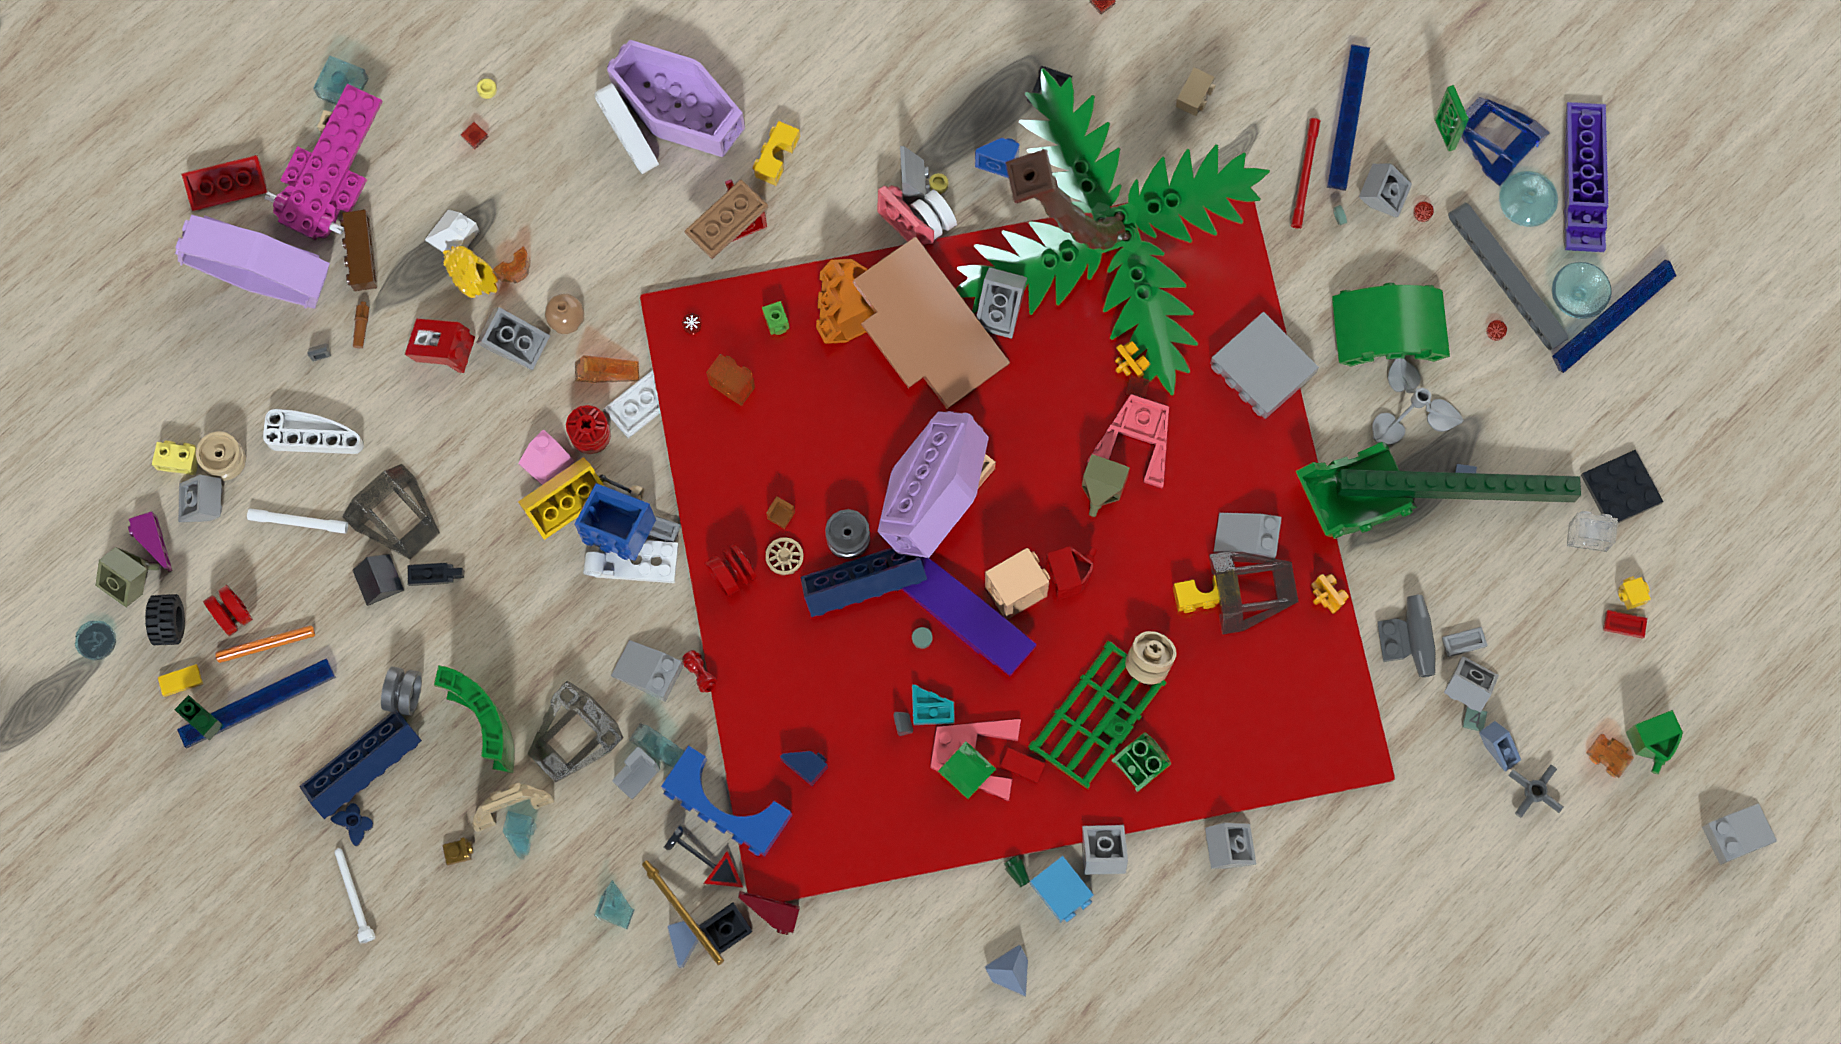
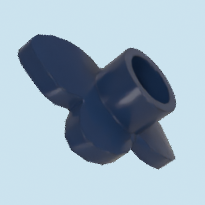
M350 803L346 808V812L340 811L330 818L334 824L346 827L354 846L360 845L365 836L364 831H369L373 828L372 820L366 816L362 817L360 815V808L355 803Z

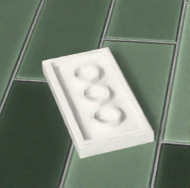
M653 370L603 409L627 438H630L661 413Z

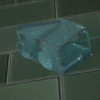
M508 811L503 833L516 856L524 860L525 855H528L531 843H529L530 835L535 833L536 823H534L535 820L530 816Z

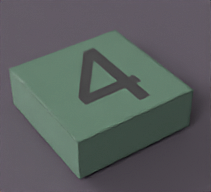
M1467 707L1463 728L1479 732L1483 730L1487 711L1482 710L1479 712Z

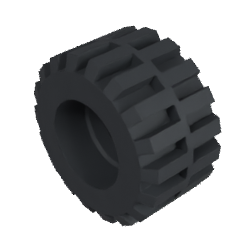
M177 594L151 595L148 599L145 611V626L147 636L153 646L178 645L182 641L185 630V613L183 603Z

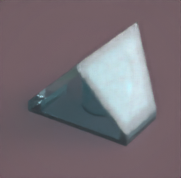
M612 880L602 894L594 916L599 920L628 929L634 909L631 908Z

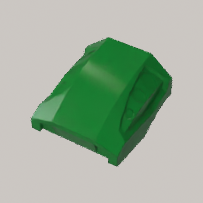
M1143 733L1112 759V762L1116 763L1133 783L1137 792L1171 765L1168 756L1147 733Z
M965 741L938 772L969 799L996 768Z

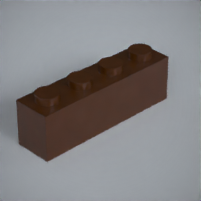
M366 209L342 213L343 220H340V226L344 227L345 238H342L344 250L346 249L347 256H344L345 266L349 269V274H346L348 286L351 285L354 292L376 289L377 280L369 215Z

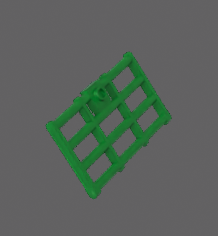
M1107 641L1103 646L1104 650L1085 675H1081V680L1061 707L1054 711L1055 715L1036 740H1032L1028 746L1030 750L1038 753L1087 789L1090 787L1089 783L1111 754L1114 755L1118 744L1122 745L1134 729L1133 724L1137 719L1140 720L1142 712L1159 689L1167 683L1163 680L1160 683L1153 684L1134 710L1124 704L1140 682L1134 677L1118 698L1111 695L1107 691L1125 669L1127 654L1110 641ZM1113 651L1122 659L1100 687L1091 679ZM1088 684L1097 692L1074 721L1065 714ZM1105 696L1113 702V705L1092 733H1090L1082 725ZM1120 708L1130 714L1126 721L1116 715ZM1063 719L1071 727L1051 754L1048 755L1040 747L1060 720ZM1077 731H1080L1088 738L1065 767L1056 759ZM1102 732L1113 738L1108 745L1098 738ZM1095 742L1104 748V751L1082 779L1073 771Z

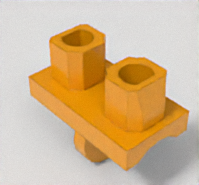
M1133 341L1124 346L1119 345L1117 349L1126 361L1123 362L1120 357L1117 358L1115 361L1119 366L1115 371L1117 373L1123 371L1128 376L1132 373L1128 366H1131L1138 377H1142L1144 375L1143 371L1150 365L1149 361L1144 355L1136 362L1132 359L1131 356L1139 351Z
M1332 574L1327 576L1320 575L1311 586L1314 589L1313 593L1317 597L1313 601L1315 605L1321 602L1325 608L1328 607L1332 613H1335L1344 605L1349 596L1342 589L1336 592L1333 586L1337 582Z

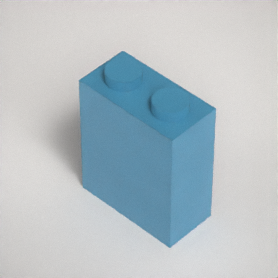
M1063 856L1030 881L1032 888L1060 923L1064 920L1069 922L1076 916L1075 911L1080 907L1084 910L1092 904L1093 893Z

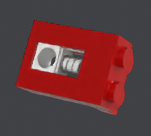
M416 318L405 355L415 362L447 365L458 373H464L474 345L475 336L470 334V329L460 322Z

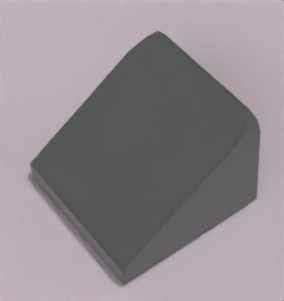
M328 343L311 347L307 352L312 361L331 356Z
M895 712L894 720L898 735L902 736L913 733L910 715L908 713Z

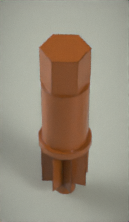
M363 301L360 302V305L356 306L354 318L353 347L357 349H363L368 322L369 307Z

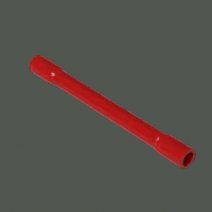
M1310 118L1308 124L1303 164L1291 220V227L1295 229H1301L1303 225L1305 202L1316 140L1321 120L1317 118Z

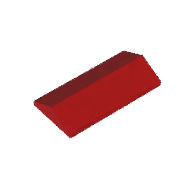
M258 155L181 173L192 211L268 192L265 175Z

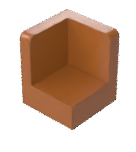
M776 497L766 514L768 520L785 529L795 514V509L791 504Z

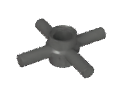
M1550 765L1539 780L1532 781L1527 780L1514 769L1510 772L1508 776L1525 788L1526 798L1515 812L1518 817L1522 818L1533 802L1543 801L1558 813L1564 808V806L1547 795L1546 784L1556 772L1557 768ZM1533 786L1539 788L1540 796L1532 793L1531 789Z

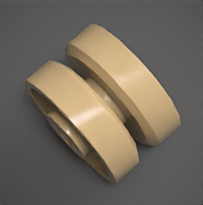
M217 431L209 433L197 445V462L210 477L221 478V481L231 480L238 476L245 467V451L236 439L226 432Z
M1151 631L1143 632L1135 638L1125 660L1126 668L1132 677L1142 683H1160L1167 677L1175 660L1176 648L1165 635Z

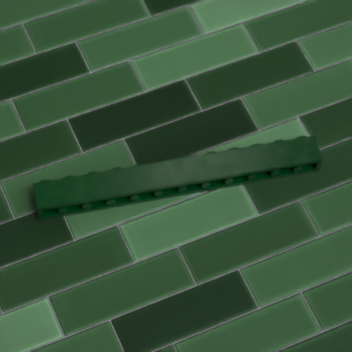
M1341 469L1337 475V496L1575 503L1581 496L1580 476Z

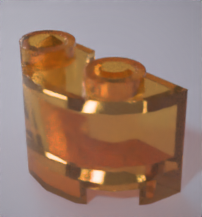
M524 246L513 254L514 260L512 262L506 263L503 261L493 269L496 277L501 282L518 283L529 274L531 260Z
M1600 734L1586 752L1593 763L1597 765L1602 763L1607 767L1605 771L1610 776L1618 778L1621 777L1634 759L1633 756L1627 754L1628 749L1614 738L1611 740L1607 739L1605 734Z

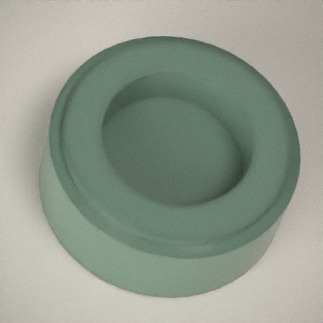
M1342 206L1334 207L1333 213L1337 223L1340 226L1346 224L1347 218Z
M924 627L917 628L912 634L913 644L920 649L929 647L932 643V633L930 630Z

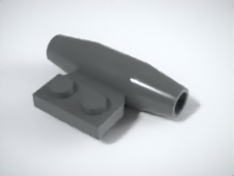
M1412 595L1407 597L1406 621L1398 618L1377 621L1383 662L1403 660L1412 654L1419 677H1430L1435 675L1436 649L1431 618L1423 595Z

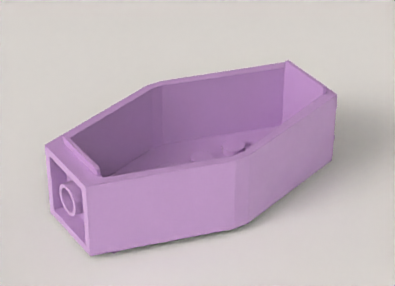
M629 40L627 44L622 45L617 57L612 59L607 66L610 81L615 86L617 92L652 134L658 138L723 157L745 129L742 111L701 63L695 59ZM645 83L651 84L649 88H644ZM676 103H680L682 105L680 108L674 107ZM707 123H711L713 125L710 129L706 128L705 126Z
M191 215L190 220H185L182 229L183 239L179 237L175 248V254L178 255V262H180L181 266L185 264L250 292L303 305L305 308L315 309L330 264L319 259L320 255L285 244L262 233L240 228L205 215L204 218Z
M951 411L937 412L894 466L888 484L878 533L898 554L929 558L973 503L977 495L989 437L985 434L983 428L973 420L970 414L953 413Z

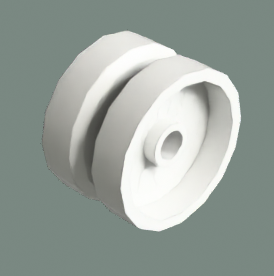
M934 189L924 196V201L918 199L910 205L913 214L934 230V240L943 234L942 228L948 231L957 225L952 210L943 197Z

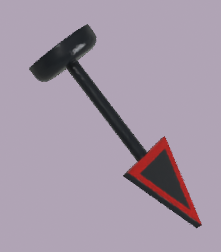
M681 824L663 848L666 850H672L676 843H678L710 866L713 871L703 884L743 888L728 851H726L717 865L680 839L685 832V828Z

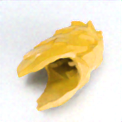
M451 246L450 250L443 251L444 266H446L449 277H452L453 283L463 294L475 298V295H482V291L488 295L490 292L496 293L498 291L496 285L498 281L492 271L493 269L479 256L474 254L473 251L464 246Z

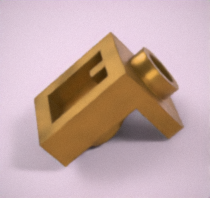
M463 837L459 841L443 844L446 865L472 860L471 854L474 851L471 841L468 842Z

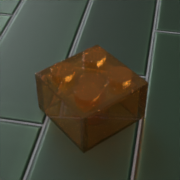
M720 354L706 372L709 385L742 406L755 388L752 372L744 366L741 368L736 365V361L730 356L724 357Z

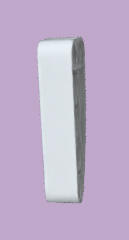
M611 83L596 91L595 99L640 173L644 174L658 166L659 163L615 86Z
M272 409L265 416L263 439L269 448L275 451L358 454L364 447V442L356 432L321 416L281 409ZM280 417L278 423H272L275 418ZM293 437H298L295 443H290ZM318 438L315 444H310L311 439ZM332 439H338L336 444L329 445ZM351 440H357L355 445L349 446Z

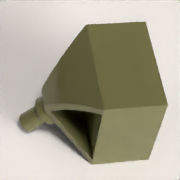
M1094 454L1091 455L1082 482V488L1090 500V516L1095 517L1102 505L1120 500L1130 467Z
M115 547L99 559L95 586L127 608L143 595L146 572L148 570H159V562H148V560H144L133 553Z

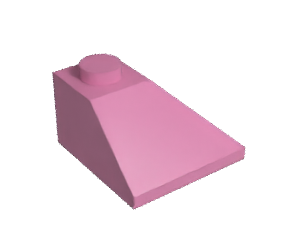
M542 430L529 443L518 464L543 485L567 469L575 461L545 430Z

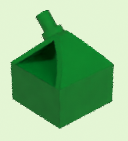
M1671 710L1635 724L1626 731V735L1636 755L1653 759L1654 765L1651 772L1659 775L1662 766L1676 752L1682 739L1683 731L1674 711Z

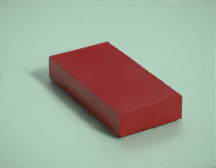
M1607 610L1603 631L1643 639L1645 638L1648 618Z
M1008 748L1000 768L1038 784L1046 764Z

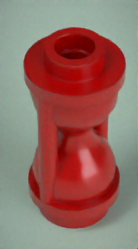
M695 650L685 653L682 657L683 666L689 672L696 675L699 691L706 693L713 691L716 687L717 679L711 673L704 670V663L700 653H697Z

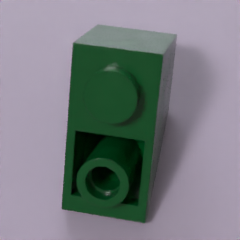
M189 695L174 709L209 741L224 726Z

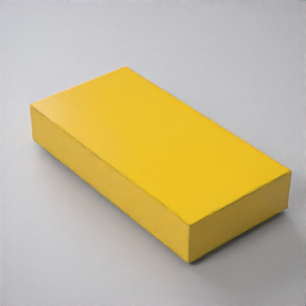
M197 664L157 677L162 696L164 697L203 685Z

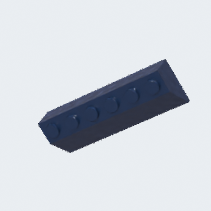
M893 548L800 577L804 598L811 617L820 616L835 609H842L853 603H861L866 599L879 597L884 593L893 590L898 591L903 587L919 584L927 580L920 556L898 554Z
M396 710L387 715L299 787L309 803L325 820L328 816L333 815L344 803L349 802L360 790L367 788L375 778L383 775L391 765L399 762L406 753L415 749L422 740L399 711Z

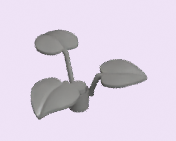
M1396 359L1390 367L1388 382L1396 392L1406 390L1407 393H1414L1411 397V406L1397 420L1390 413L1379 414L1373 421V438L1376 442H1384L1387 445L1399 442L1405 434V428L1399 422L1414 407L1422 408L1426 405V411L1430 412L1427 416V421L1437 431H1448L1461 424L1463 418L1447 401L1435 399L1431 402L1429 390L1417 388L1421 381L1418 370L1405 359Z

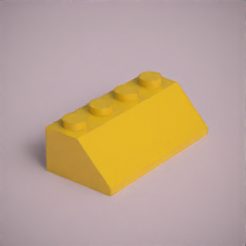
M583 457L525 496L518 503L545 540L579 516L596 483L602 486L604 484L590 463Z

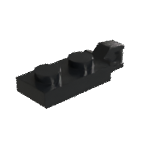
M453 564L407 565L408 586L454 583V579L464 578L463 568H454Z

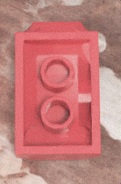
M890 185L889 187L883 186L878 189L877 212L907 242L914 237L922 245L934 242V230L913 214L908 205L902 200L903 193L899 187Z

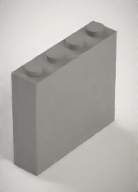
M1264 312L1216 353L1210 363L1214 372L1221 374L1225 378L1227 385L1235 388L1239 392L1240 398L1244 402H1249L1253 406L1254 412L1258 416L1262 415L1265 419L1310 380L1319 368Z

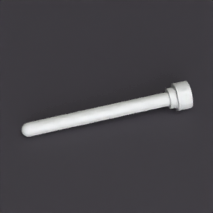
M337 848L335 856L359 926L357 934L359 943L372 941L376 938L374 931L370 929V926H367L343 850Z

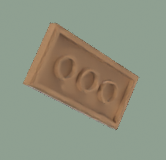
M741 179L684 232L701 250L713 259L767 210L769 206Z

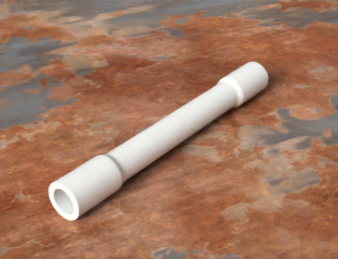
M249 508L247 513V519L251 521L316 528L344 534L348 530V522L301 517Z

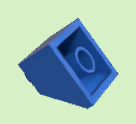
M1000 138L977 148L975 152V167L1009 178L1005 162L1019 157L1020 144L1011 138Z

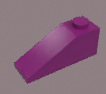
M151 511L129 518L130 526H128L131 537H134L168 572L173 571L158 517Z

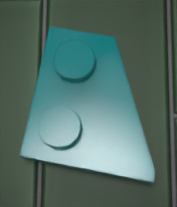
M912 685L914 725L954 724L953 701L939 697L937 694L921 689L917 685Z

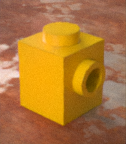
M1634 576L1623 580V584L1618 588V596L1625 603L1627 610L1647 604L1651 600L1649 586L1643 581L1642 577L1637 579Z

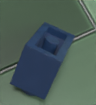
M812 751L783 753L780 756L782 762L811 786L828 768L825 763L827 759L820 753L814 754Z

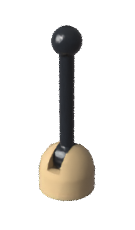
M603 474L599 476L602 482H607L627 491L628 496L641 500L644 495V488L634 485L628 488L606 478Z

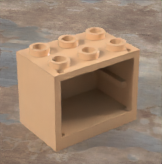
M1028 548L985 573V588L1006 620L1047 597L1049 589L1048 580L1050 577L1045 569L1041 570L1038 565L1040 561L1035 552H1030Z

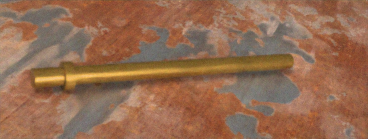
M648 860L644 861L642 866L647 872V877L655 882L715 963L721 965L724 959L661 878L659 870L654 868Z

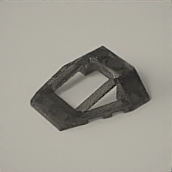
M403 464L387 469L378 475L351 500L342 516L356 532L369 537L371 540L388 547L390 550L408 559L413 558L440 533L416 478ZM407 486L410 487V489H411L413 495L415 496L417 502L419 503L420 507H419V506L416 504V502L404 491V488H405V487H407ZM393 491L421 520L400 540L372 511ZM370 519L386 538L364 524Z
M1236 552L1209 555L1212 575L1215 574L1222 614H1219L1222 635L1242 632L1299 602L1292 562ZM1233 562L1260 563V564L1249 565V566H1241V567H1235V565H1234ZM1272 571L1277 599L1242 604L1237 575ZM1270 609L1243 620V612Z
M566 681L553 695L548 712L544 715V721L540 730L536 733L528 755L554 782H558L611 753L624 737L617 722L587 692ZM561 705H563L569 711L549 729ZM578 714L597 735L567 763L548 742ZM599 743L602 745L601 748L586 757Z

